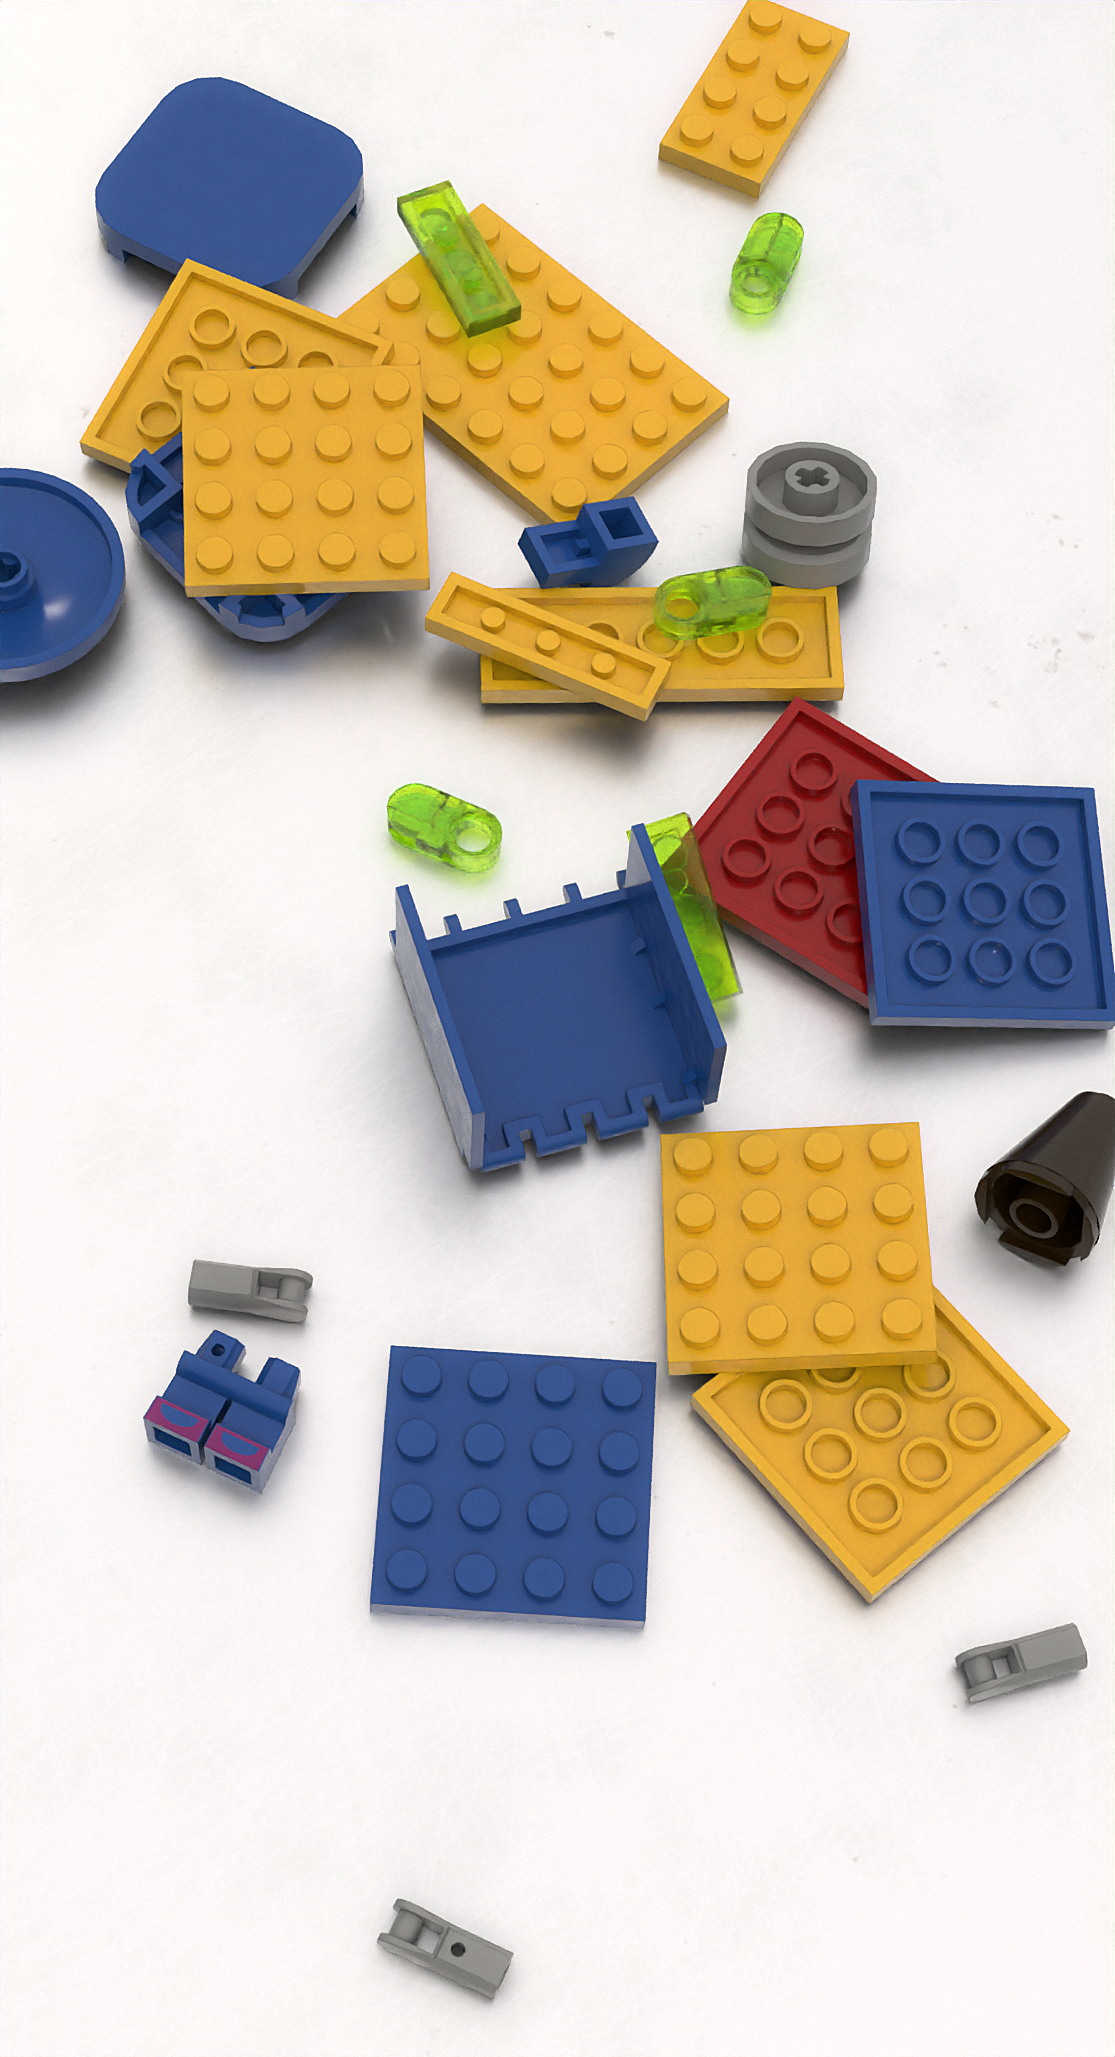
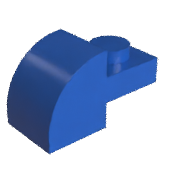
M632 496L583 504L576 520L524 528L517 544L541 589L579 583L581 588L613 587L634 574L651 557L659 541L637 501Z

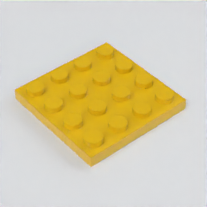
M186 258L80 439L79 443L82 454L131 473L130 463L143 448L152 455L182 431L181 371L249 369L253 366L255 369L389 365L395 355L394 342Z
M421 364L181 371L186 597L430 590Z
M919 1122L660 1134L669 1375L938 1363V1342Z
M934 1285L938 1363L719 1373L691 1396L690 1405L869 1604L1065 1441L1070 1432V1429Z

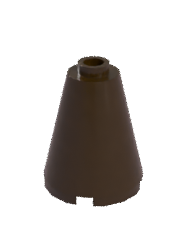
M1092 1091L1081 1092L1075 1095L985 1171L979 1180L974 1194L977 1212L984 1224L991 1217L995 1224L1003 1231L999 1241L1009 1250L1032 1262L1052 1267L1066 1266L1071 1258L1080 1256L1081 1262L1090 1255L1098 1242L1115 1182V1099L1107 1094Z

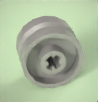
M800 441L776 446L759 455L749 467L747 473L746 511L744 512L741 552L749 566L767 580L791 588H826L841 585L857 576L869 560L872 520L874 518L877 495V477L868 463L849 450L827 443Z

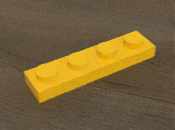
M452 571L425 616V631L643 722H646L671 675L672 662Z

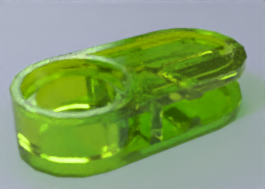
M772 212L760 216L753 223L731 273L729 296L737 309L748 314H766L774 310L781 302L799 263L802 251L804 231L796 218L786 213ZM748 277H762L772 287L765 292H751L742 285V281Z
M732 566L672 577L665 580L658 587L655 594L654 623L665 636L676 640H691L754 628L766 619L769 612L772 595L771 583L765 574L750 566ZM676 598H686L694 602L699 611L689 618H679L668 612L666 604Z
M420 783L406 784L396 789L389 797L387 804L388 832L393 840L401 846L467 873L484 872L493 867L499 860L502 851V828L496 816L489 811L429 785ZM467 829H477L487 834L490 843L480 851L470 852L459 847L455 840L461 832Z

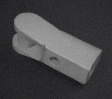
M195 1259L188 1287V1304L190 1306L251 1313L286 1322H301L306 1320L308 1313L307 1307L302 1304L304 1291L312 1287L313 1277L305 1271L294 1268L250 1267ZM260 1286L278 1288L277 1298L259 1296Z
M1074 1623L1013 1640L975 1647L955 1657L957 1668H965L972 1688L966 1693L970 1702L986 1700L1026 1685L1087 1668L1088 1663L1086 1649L1079 1630ZM1006 1657L1012 1674L997 1678L992 1661Z
M396 1899L393 1909L398 1914L389 1933H380L377 1943L395 1955L436 1971L494 1999L509 1969L514 1953L468 1932L410 1901ZM423 1926L441 1934L432 1954L415 1946Z

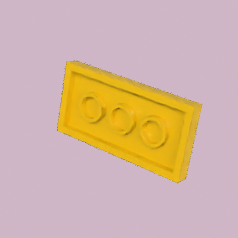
M747 0L659 144L658 158L759 198L846 52L850 32L769 0Z

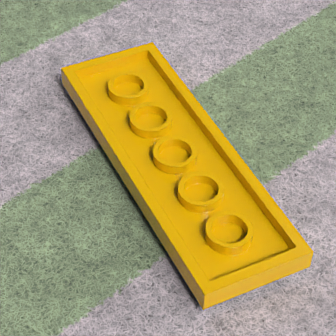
M788 586L493 588L672 662L671 675L657 702L793 701L796 696L805 701H837L843 698L845 685L837 586L820 589L791 588ZM480 654L481 703L595 702Z

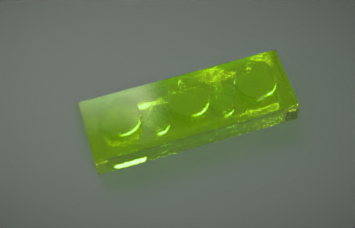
M449 180L397 197V213L468 338L521 320V303Z
M682 812L646 824L645 828L711 1003L743 994L690 815ZM631 830L626 831L629 842Z

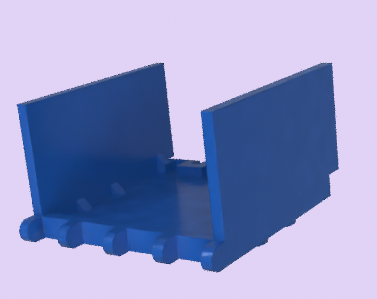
M644 823L631 826L627 868L616 871V882L619 890L582 899L578 885L574 882L563 885L565 904L523 915L516 898L503 901L505 920L467 930H462L457 914L443 917V922L447 935L433 939H426L408 884L395 887L396 929L389 931L391 946L462 1158L466 1157L470 1170L479 1168L481 1173L526 1161L522 1143L525 1140H531L534 1152L538 1158L588 1144L584 1124L592 1123L596 1137L600 1141L649 1127L645 1107L653 1106L657 1120L661 1124L704 1112V1105L717 1102L727 1043Z

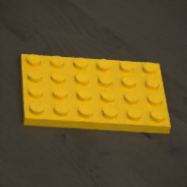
M483 203L336 318L393 341L395 355L389 365L421 364L423 427L542 525L576 520L583 504L629 497L728 413L729 397Z

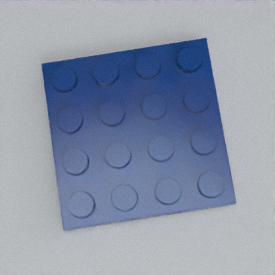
M856 780L850 788L870 1025L1110 1030L1115 1027V970L1094 788Z
M391 1345L370 1612L644 1629L646 1620L657 1362Z

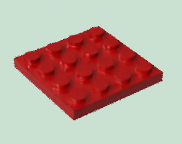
M796 696L664 863L661 870L667 885L866 1009H869L850 788L857 779L917 782L939 781Z

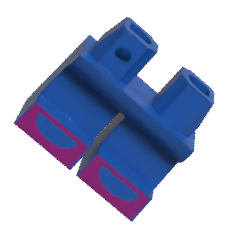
M213 1330L196 1354L184 1350L177 1364L176 1374L162 1397L158 1395L155 1397L145 1413L143 1420L147 1439L201 1466L206 1458L207 1469L262 1494L296 1424L294 1403L301 1384V1371L298 1367L277 1357H269L256 1382L236 1374L246 1355L245 1345L225 1333Z

